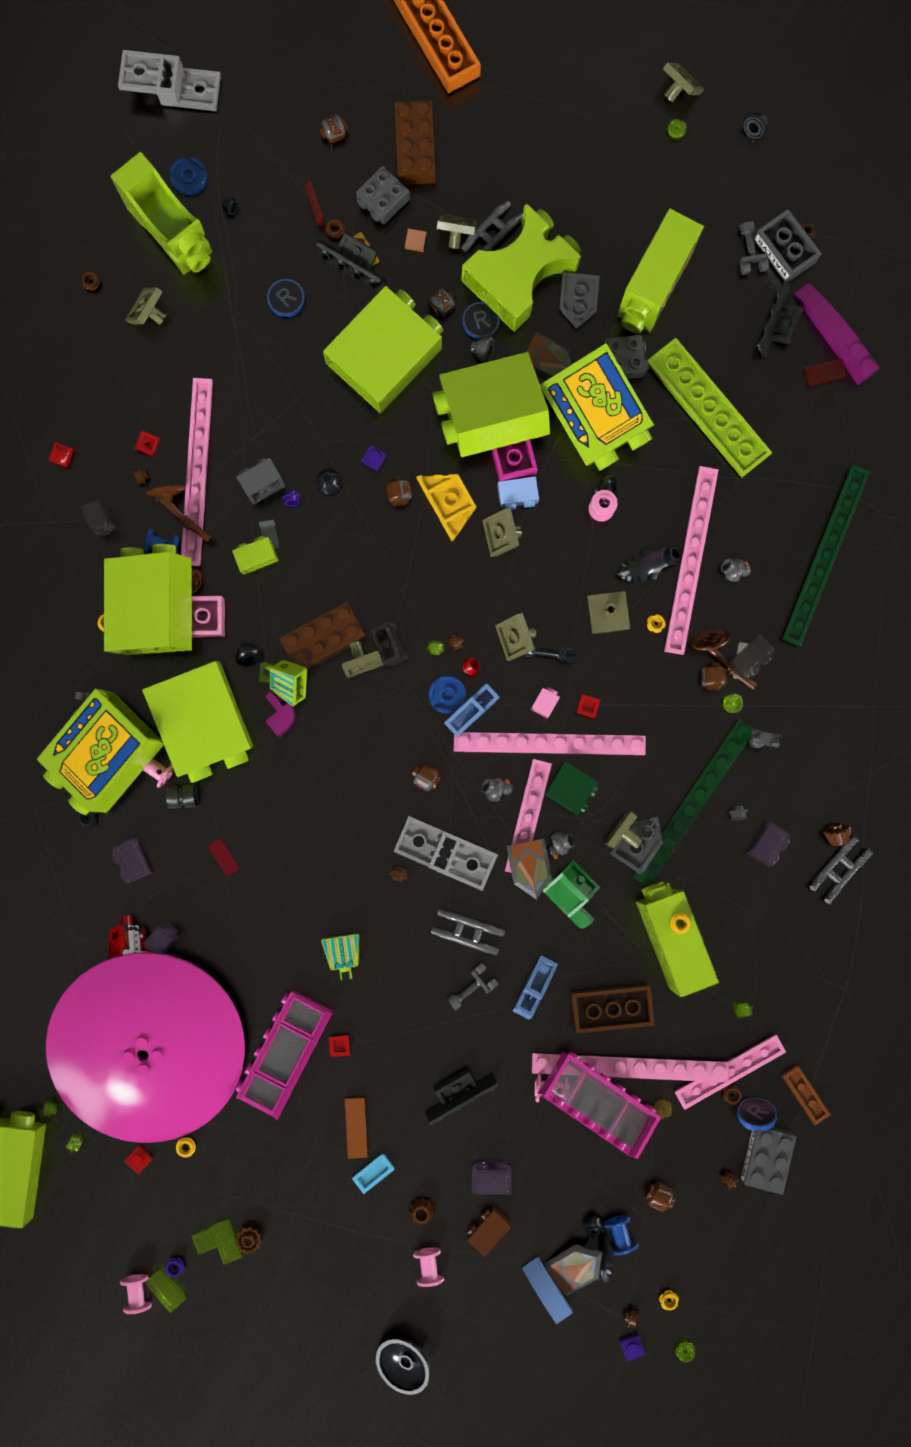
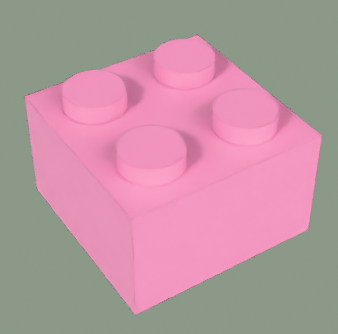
M192 596V638L225 637V599L222 596Z

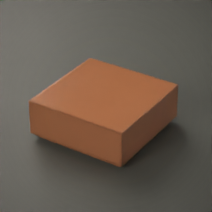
M408 229L405 249L423 252L427 233L425 231Z

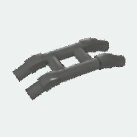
M506 200L493 210L476 229L474 235H469L461 248L467 252L481 237L487 242L482 251H493L500 241L522 221L523 214L519 213L510 219L507 224L503 223L499 217L511 207V203ZM492 223L501 230L494 238L485 231Z
M855 835L849 839L848 843L840 847L839 851L816 875L814 881L809 886L811 890L816 891L827 876L832 879L836 884L833 885L824 899L828 904L832 903L850 878L874 854L868 848L854 862L849 860L845 855L859 841ZM839 861L848 868L842 877L833 871V868Z
M439 908L437 913L439 916L455 921L457 924L454 933L434 926L431 931L432 934L486 953L498 954L499 948L479 941L483 931L503 937L504 929ZM464 925L475 928L472 939L461 936Z

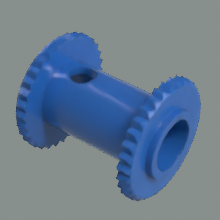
M149 529L144 540V554H149L152 546L156 544L175 545L176 554H178L180 537L175 535L173 540L155 536L154 530Z
M627 1215L615 1216L603 1224L605 1228H611L616 1245L613 1248L614 1255L627 1254L638 1247L637 1242H631L626 1228V1223L630 1221V1217Z

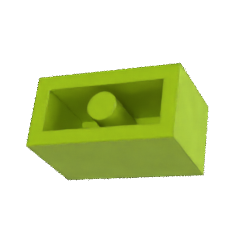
M265 536L254 539V542L248 545L247 543H242L236 546L237 549L232 550L239 570L243 575L279 561L269 537L265 538Z

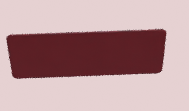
M221 838L208 846L226 877L240 870Z

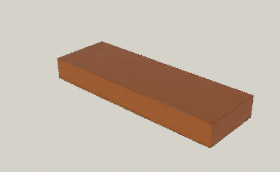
M797 1064L781 1074L814 1125H817L831 1115Z
M365 1097L345 1098L348 1159L367 1158Z

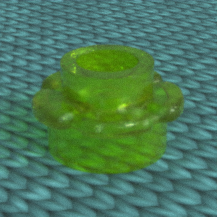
M678 119L672 120L671 124L668 125L670 136L673 138L683 136L686 132V125Z
M429 641V646L426 647L430 650V654L441 655V652L445 651L444 643Z
M748 1003L737 1005V1009L734 1012L737 1014V1018L753 1015L751 1010L753 1007H749Z
M53 1099L51 1101L45 1100L43 1116H47L49 1119H51V1115H56L57 1103H53Z
M73 1134L66 1146L70 1153L73 1150L78 1151L83 1142L80 1140L81 1135Z
M681 1342L679 1347L676 1348V1355L679 1356L682 1362H690L695 1357V1348L691 1343Z

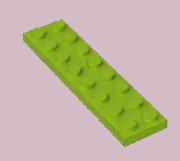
M677 338L673 339L648 359L649 368L741 478L772 454L771 450Z

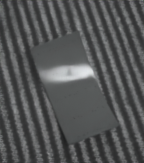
M274 520L258 522L262 536H265V538L269 537L273 547L279 548Z

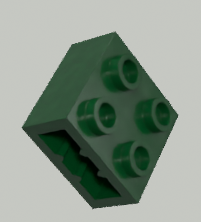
M564 762L544 795L575 815H579V813L583 814L589 804L586 803L590 796L594 797L599 788L596 786L598 782L567 762Z

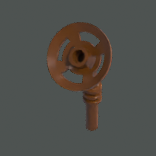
M164 486L146 491L148 496L161 498V501L177 518L181 526L187 527L188 531L192 530L207 542L211 539L212 535L196 525L195 521L188 518L187 515L184 516L173 504V496L185 490L184 486Z
M709 629L693 637L691 641L693 648L709 651L727 669L729 675L732 674L733 678L736 677L753 690L757 684L743 674L740 668H737L736 665L733 666V663H729L718 651L719 647H722L729 641L730 635L728 631L724 629ZM703 639L702 645H698L697 643Z

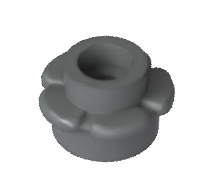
M734 806L729 811L731 820H744L747 818L746 813H748V810L744 809L743 806Z

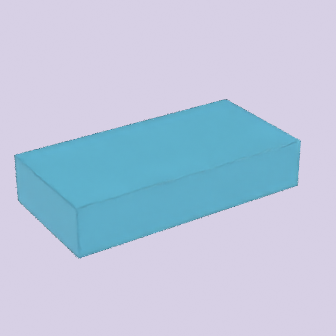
M382 1152L356 1173L352 1180L362 1193L365 1194L391 1173L395 1167Z

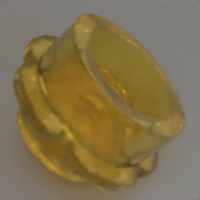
M660 1099L653 1106L656 1110L655 1114L660 1116L661 1119L668 1118L672 1114V1105L669 1101Z

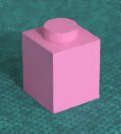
M549 687L547 689L542 688L531 710L548 718L560 698L557 696L558 692Z

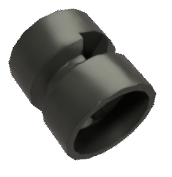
M184 783L182 787L180 784H167L166 801L168 809L180 808L181 805L185 808L197 807L196 783Z

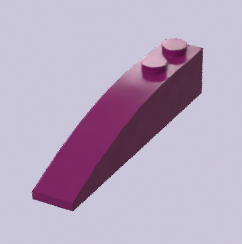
M810 283L795 292L793 295L857 385L874 375L879 369L878 365L833 306Z

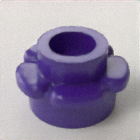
M287 491L282 496L284 504L288 507H295L300 504L301 495L296 491Z
M174 1257L170 1258L165 1266L166 1273L171 1277H178L185 1270L183 1260L180 1258L175 1259Z

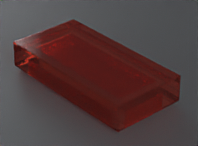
M312 183L304 184L305 192L317 225H323L325 223Z
M842 358L804 368L809 387L846 377Z

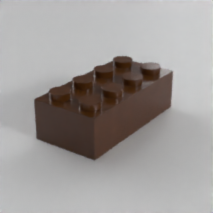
M432 101L394 102L398 181L402 185L436 183Z
M346 602L279 639L291 662L308 670L350 648L351 643L365 640L366 636Z
M648 984L570 991L574 1031L576 1034L655 1026L651 988Z

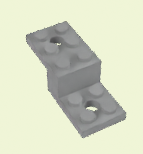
M123 50L118 87L120 90L157 94L161 105L217 111L221 73L183 68L179 56ZM142 68L145 70L142 75L135 74L137 69ZM198 86H203L205 88V90L201 93L195 92V89Z
M408 816L393 851L482 891L498 854ZM416 836H422L424 838V845L416 847L413 839ZM474 859L478 862L476 870L471 871L467 868L468 860Z

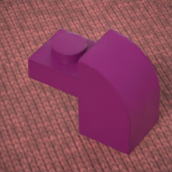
M270 692L265 697L277 712L265 722L278 737H281L294 724L295 709L289 703L283 706L282 704L285 701L277 694L274 695Z

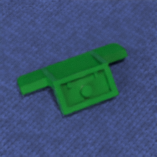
M572 860L557 877H551L543 892L579 928L584 929L595 920L582 906L593 897L600 886Z

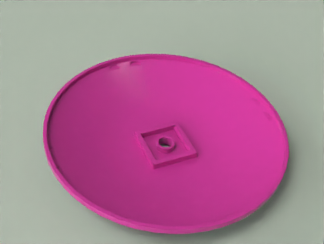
M138 952L104 960L85 971L68 987L57 1003L50 1019L46 1038V1057L50 1076L56 1090L65 1104L79 1119L97 1131L117 1139L139 1143H153L187 1135L202 1127L221 1111L234 1093L239 1082L245 1057V1039L241 1019L234 1003L223 987L212 976L196 965L178 957L161 953ZM145 1050L148 1052L149 1057L145 1059L140 1058L138 1052Z

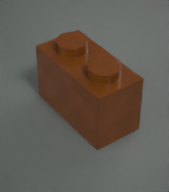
M494 1206L490 1210L487 1208L481 1214V1220L477 1224H472L467 1230V1241L484 1257L511 1228V1222Z

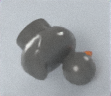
M727 558L721 565V571L724 572L727 580L738 582L741 576L745 577L751 573V566L748 565L747 561L743 562L740 558Z
M498 777L487 778L482 784L481 791L486 794L488 800L497 802L500 801L502 794H511L513 786L508 779L503 782Z
M562 831L552 833L550 839H552L553 844L546 847L547 855L557 859L558 854H567L570 848H573L575 845L572 834Z

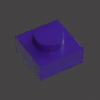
M370 445L361 463L378 472L387 454Z
M638 1333L620 1339L626 1361L645 1355Z

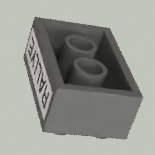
M788 209L760 228L754 237L755 243L764 254L767 253V259L783 280L790 282L814 265L822 255Z
M775 1127L763 1131V1129L751 1130L740 1176L742 1183L783 1195L797 1136L790 1131Z

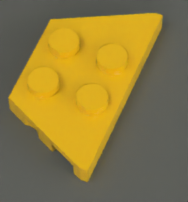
M458 474L417 476L418 483L451 542L454 541L476 509V505Z

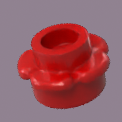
M473 657L466 658L463 662V670L470 676L476 675L480 670V664Z

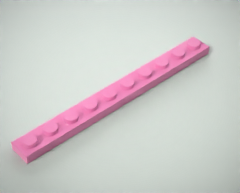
M193 378L184 516L187 515L188 518L194 520L195 524L203 529L213 380ZM183 527L181 555L192 558V567H201L203 538L192 530L188 531L187 527Z
M702 466L698 469L664 652L684 655L718 469Z
M462 732L457 737L454 734V752L645 755L646 736Z
M533 1053L532 1073L550 1074L562 1054ZM578 1055L580 1062L591 1064L596 1068V1073L599 1075L603 1073L608 1077L729 1083V1062ZM567 1064L561 1075L579 1076L580 1072Z

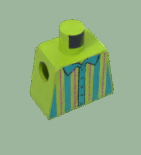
M282 660L274 666L268 665L265 668L264 674L270 677V689L272 692L292 706L306 698L307 668L286 660Z
M359 933L323 938L321 941L330 969H339L341 980L351 979V967L359 965Z

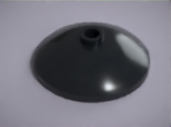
M398 1337L387 1339L380 1345L376 1353V1365L382 1379L392 1389L403 1394L413 1395L423 1391L431 1377L430 1365L423 1351L413 1342Z

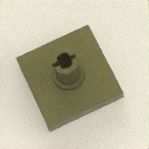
M668 62L664 66L663 70L675 80L668 91L665 92V96L669 97L670 101L674 102L683 89L689 95H700L704 91V88L679 64Z
M441 214L437 221V229L451 231L449 247L459 249L462 233L474 235L478 220Z
M157 287L143 288L125 320L130 324H144L149 316L158 324H161L163 322L162 318L165 319L166 314L154 306L162 291Z
M511 508L504 509L482 520L491 557L501 555L519 546L518 538L521 537L522 531H516L520 530L521 527L514 525Z
M625 591L587 596L592 634L630 629Z
M523 613L516 614L495 625L507 661L514 660L535 650L532 639L536 637V631L533 627H527Z
M360 641L350 644L354 659L341 664L347 678L383 666L379 652L375 651L365 655Z
M626 812L604 844L610 848H615L618 842L624 839L637 848L643 839L629 829L637 816L632 812Z

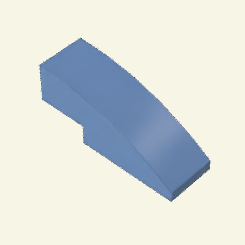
M486 683L444 724L458 737L487 711L500 696Z
M542 955L539 957L512 1010L513 1012L529 1020L533 1017L558 966L557 963Z
M538 1256L522 1266L528 1280L556 1324L573 1313L560 1288Z

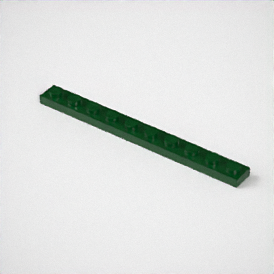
M855 465L850 466L782 640L801 646L869 476V471Z
M741 719L736 721L661 832L662 846L641 875L635 871L632 878L646 887L652 884L751 737L754 728Z

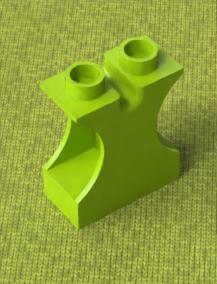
M139 152L110 176L126 208L140 225L146 228L157 240L183 275L190 270L194 273L201 271L209 263V255L212 253L208 240L204 237L205 233L200 221L179 202L156 169Z
M528 204L524 206L521 221L522 233L515 242L497 251L478 250L462 265L461 281L481 301L485 302L513 332L530 317L533 305L532 291L541 280L553 274L563 272L576 273L581 259L579 255L581 249L571 236L565 235L562 238L558 235L553 240H547L548 232L554 227L553 220L544 210L538 209L535 212Z

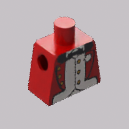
M131 915L121 916V925L110 930L108 959L128 953L150 952L145 928L143 926H134Z

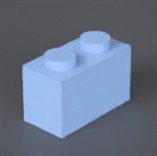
M536 477L498 482L500 508H511L513 510L516 509V506L524 505L525 508L533 507L539 501Z

